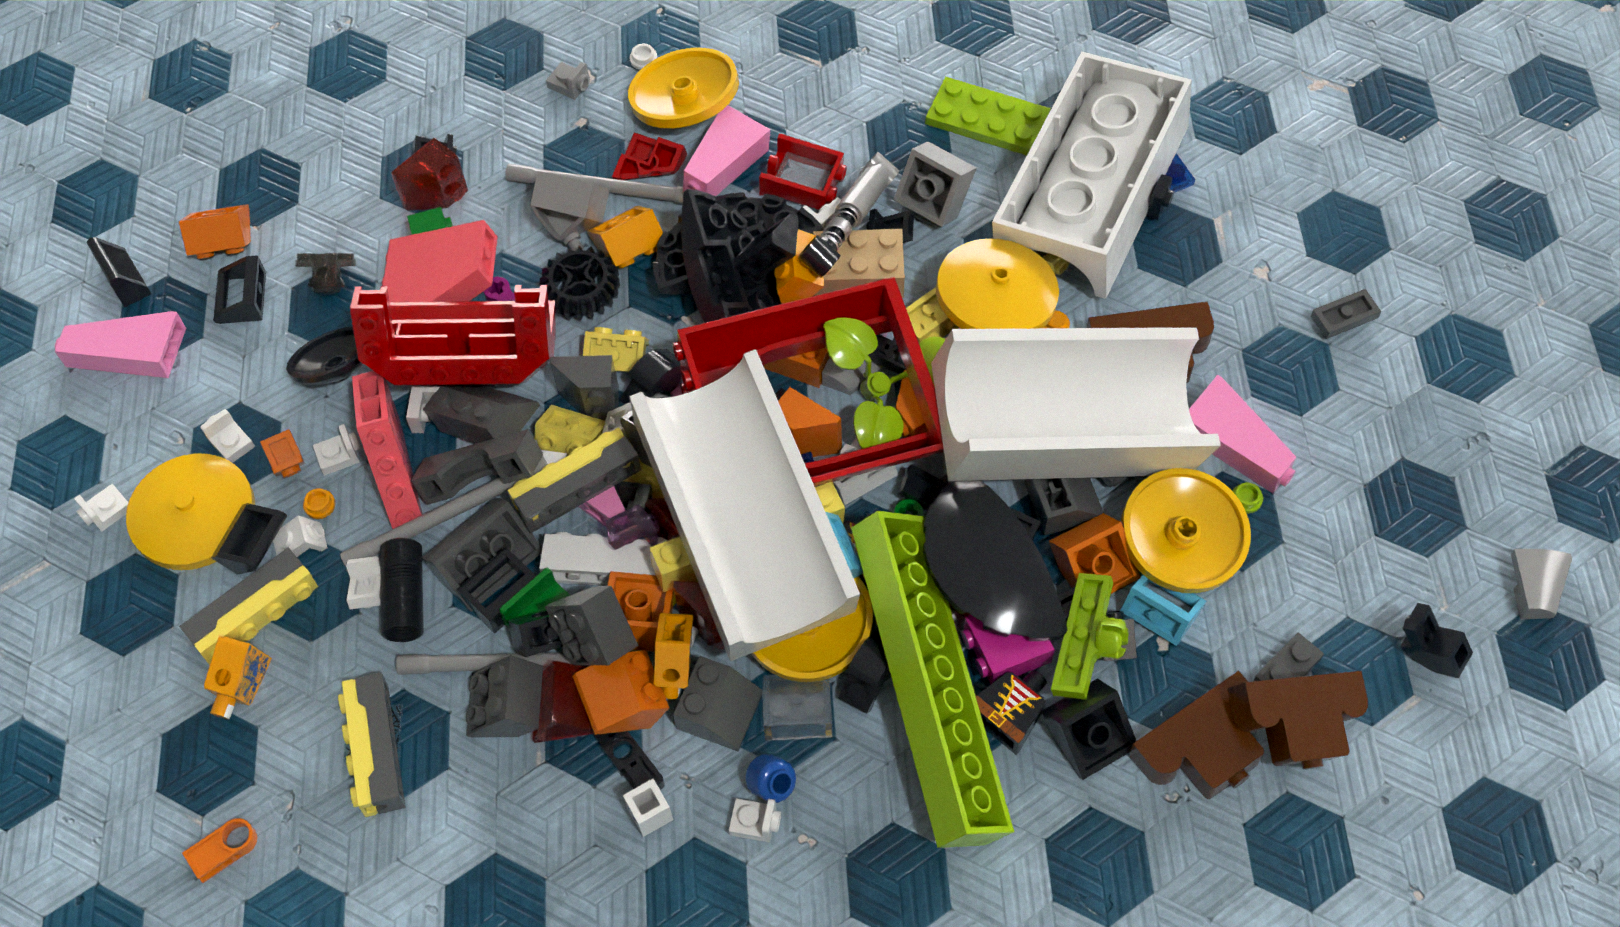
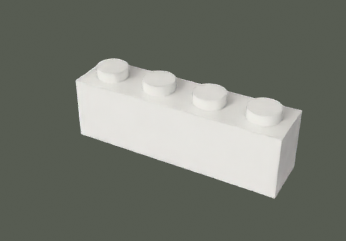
M567 532L545 534L539 569L542 572L548 567L553 572L557 583L608 586L610 571L655 575L651 566L650 547L667 540L660 537H653L649 540L635 539L627 535H622L618 538L603 537L599 534L576 536Z

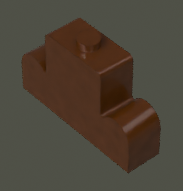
M1208 301L1089 317L1087 328H1197L1199 340L1195 344L1190 356L1186 382L1188 383L1194 368L1192 354L1202 353L1208 348L1214 330V321Z
M1238 670L1133 743L1129 756L1152 783L1166 785L1172 782L1179 768H1181L1206 799H1211L1231 785L1235 789L1249 778L1248 772L1258 765L1264 754V749L1251 733L1242 731L1235 724L1227 688L1248 682Z
M1362 671L1245 682L1227 688L1235 724L1239 729L1248 733L1262 729L1266 730L1273 765L1277 767L1302 764L1303 770L1323 767V761L1347 756L1350 750L1343 721L1363 716L1368 708V698Z

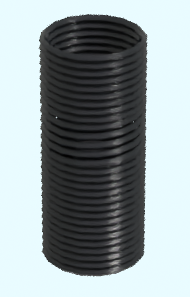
M395 538L384 542L380 547L381 635L389 641L409 642L420 638L424 633L422 546L413 539Z

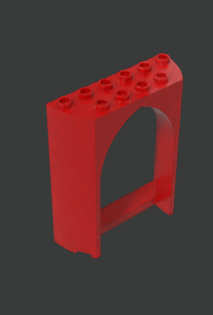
M895 276L677 330L678 342H674L672 345L677 361H680L683 383L680 384L682 394L692 392L720 379L740 363L744 353L755 349L762 365L783 358L826 348L823 324L832 319L853 318L869 325L876 335L892 331L928 432L805 463L814 487L944 452L935 387Z

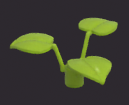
M836 318L825 322L823 328L826 338V349L833 363L845 370H854L859 368L864 361L866 363L865 372L863 373L865 379L861 382L860 391L866 399L871 401L860 403L853 416V427L861 449L900 439L904 427L902 417L894 407L883 406V400L880 397L889 392L891 384L908 377L907 371L892 378H889L882 372L871 373L872 360L868 355L874 352L878 346V340L872 328L866 323L853 318ZM935 336L926 338L919 343L933 384L931 362L946 340Z

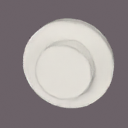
M648 44L636 45L630 54L631 65L639 70L657 58L656 51Z

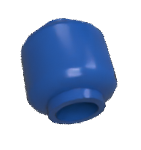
M763 754L756 757L749 764L745 780L752 794L767 802L768 799H774L776 803L786 800L792 794L796 784V774L789 762L773 754Z

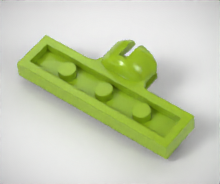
M1079 573L1066 624L1068 631L1063 636L1052 681L1051 692L1053 696L1086 700L1094 664L1097 659L1102 657L1119 659L1126 652L1127 648H1121L1122 645L1128 644L1126 622L1123 619L1106 617L1113 587L1111 576Z

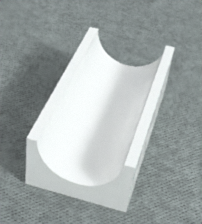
M1081 52L992 221L993 239L1012 241L1031 250L1050 253L1065 259L1085 274L1093 286L1095 296L1106 299L1146 217L1150 198L1161 174L1166 175L1189 127L1192 80Z
M1197 328L952 329L931 362L948 481L1150 476L1159 471L1172 468L1196 470L1221 446L1218 434H1200L1192 421L1188 407L1186 389L1187 370L1192 350L1199 340Z
M756 349L744 353L740 363L729 373L692 392L669 398H649L643 392L629 396L635 426L730 661L856 611L860 592Z

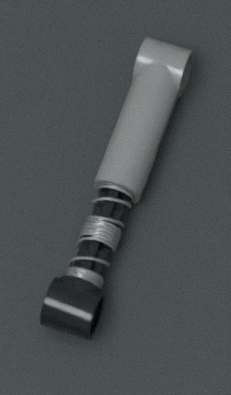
M877 152L859 173L860 176L837 205L835 215L827 224L823 233L813 238L801 252L798 259L822 278L841 256L837 251L851 233L852 228L862 223L884 189L897 176L899 170Z

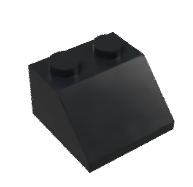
M1098 678L1090 682L1086 700L1064 697L1042 710L1053 740L1082 780L1130 753L1133 743L1137 741L1118 691Z

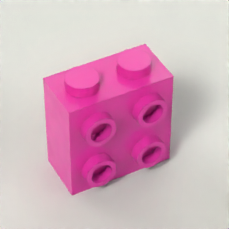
M972 615L965 617L964 630L961 631L963 641L968 649L973 648L977 656L975 663L978 672L982 678H988L990 685L1007 672H1012L1019 676L1052 663L1055 649L1050 640L1029 641L1028 636L1016 634L1003 637L983 629V622Z

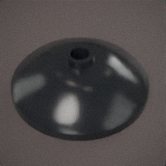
M353 326L324 333L300 347L291 356L286 366L290 378L295 382L306 385H322L343 381L356 372L363 363L358 361Z

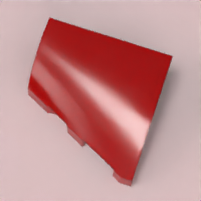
M634 132L626 153H621L612 178L625 180L675 174L684 163L687 151L684 145L660 137L655 140Z

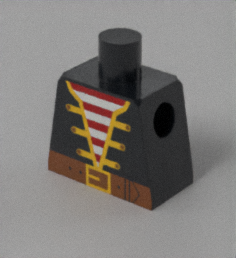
M1032 670L1023 681L1014 673L1007 672L976 695L985 730L1015 755L1019 753L1034 729L1046 704V700L1039 692L1046 686L1047 681L1036 670Z

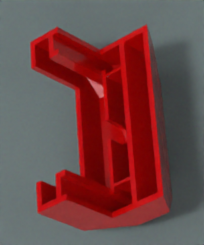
M515 285V301L390 302L387 286H381L380 290H362V287H355L350 313L358 361L393 385L526 383L550 362L551 357H554L556 340L555 300L548 301L547 285H541L540 288L522 289V285Z

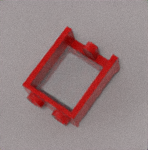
M779 133L777 137V153L775 156H769L767 174L761 172L759 176V196L764 194L775 195L820 210L822 206L830 204L836 198L838 191L836 185L838 181L843 182L847 166L843 165L844 153Z

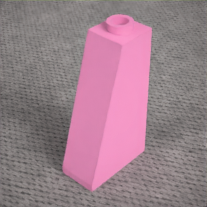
M727 105L717 114L684 169L683 192L687 189H692L717 196L769 151L770 129Z
M173 311L64 326L61 336L56 340L55 353L65 367L169 378L186 327L178 313Z
M1217 375L1189 408L1192 421L1200 434L1219 435L1221 446L1212 455L1271 493H1274L1280 484L1285 487L1294 476L1296 471L1292 469L1296 456L1222 377Z

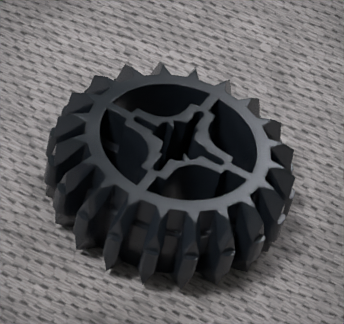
M579 245L577 251H571L567 247L566 254L562 255L557 252L556 260L548 259L547 268H542V277L539 284L540 286L547 285L548 301L555 300V313L558 317L565 314L568 321L573 316H577V319L581 322L583 316L586 315L593 320L595 312L604 314V306L612 307L613 299L618 298V289L620 288L618 269L615 265H612L610 257H605L602 250L595 253V250L589 247L586 251H583V248ZM598 275L602 278L599 285L595 283V278ZM561 281L565 283V288L562 292L558 289Z

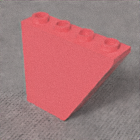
M484 220L390 239L386 254L385 274L382 279V286H387L389 301L456 302L472 300L492 286L498 236Z
M374 371L352 376L356 428L392 529L423 515L417 489L411 482L413 478L412 467L401 422L388 383L385 378Z

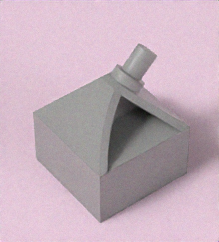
M930 142L923 143L911 150L894 201L942 227L958 218L977 167Z
M537 171L530 206L542 225L557 240L563 241L566 246L569 245L572 251H577L579 245L583 248V251H586L579 240L581 238L579 234L603 222L610 189L590 182Z

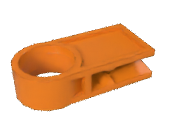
M241 818L232 819L182 852L197 879L204 883L244 855L250 853L257 843V833L246 820ZM238 827L248 828L249 837L242 846L237 848L228 847L227 838L234 829Z

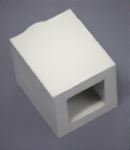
M654 778L623 795L627 809L643 837L673 821L670 807Z

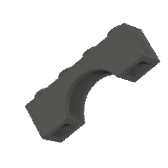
M526 429L426 457L420 464L411 482L428 505L453 498L465 486L484 476L497 474L505 484L532 477L543 456V452L530 431Z

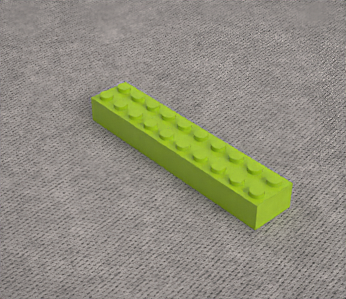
M876 511L851 529L937 848L985 846L1014 833V828L949 602L935 585L925 563L922 550L925 543L924 516Z

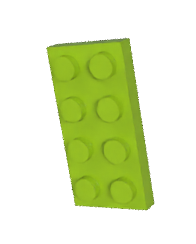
M945 76L926 115L925 124L1027 156L1051 108Z

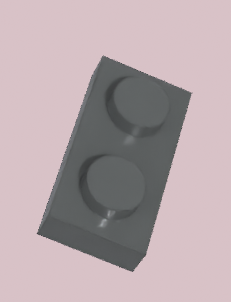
M1363 289L1313 309L1311 318L1325 338L1328 339L1378 319L1382 311L1367 290Z
M1298 632L1265 665L1253 681L1306 676L1322 659L1324 653Z

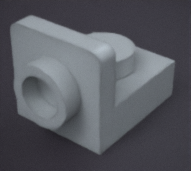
M560 62L547 78V88L575 100L589 86L590 77L587 64L580 62L574 68Z

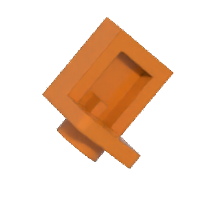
M290 429L260 441L275 476L281 474L283 478L293 476L301 471L299 466L306 464Z

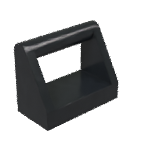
M790 213L754 237L734 258L733 268L758 280L796 256L799 222L797 215Z
M96 237L87 240L88 247L124 307L151 295L149 288L124 247Z
M258 255L243 257L218 270L213 317L215 323L225 324L263 320L266 270ZM244 279L242 301L227 307L229 280Z
M249 503L243 504L211 558L237 575L256 571L287 515L280 510Z
M505 547L457 588L456 591L495 634L505 625L499 609L533 580L536 575ZM508 562L521 578L485 608L471 594Z

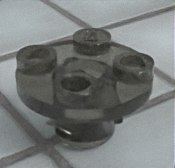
M297 253L295 266L311 267L312 278L309 280L308 286L312 287V291L318 295L329 296L339 293L341 287L345 286L344 280L341 278L340 267L356 266V259H354V253Z

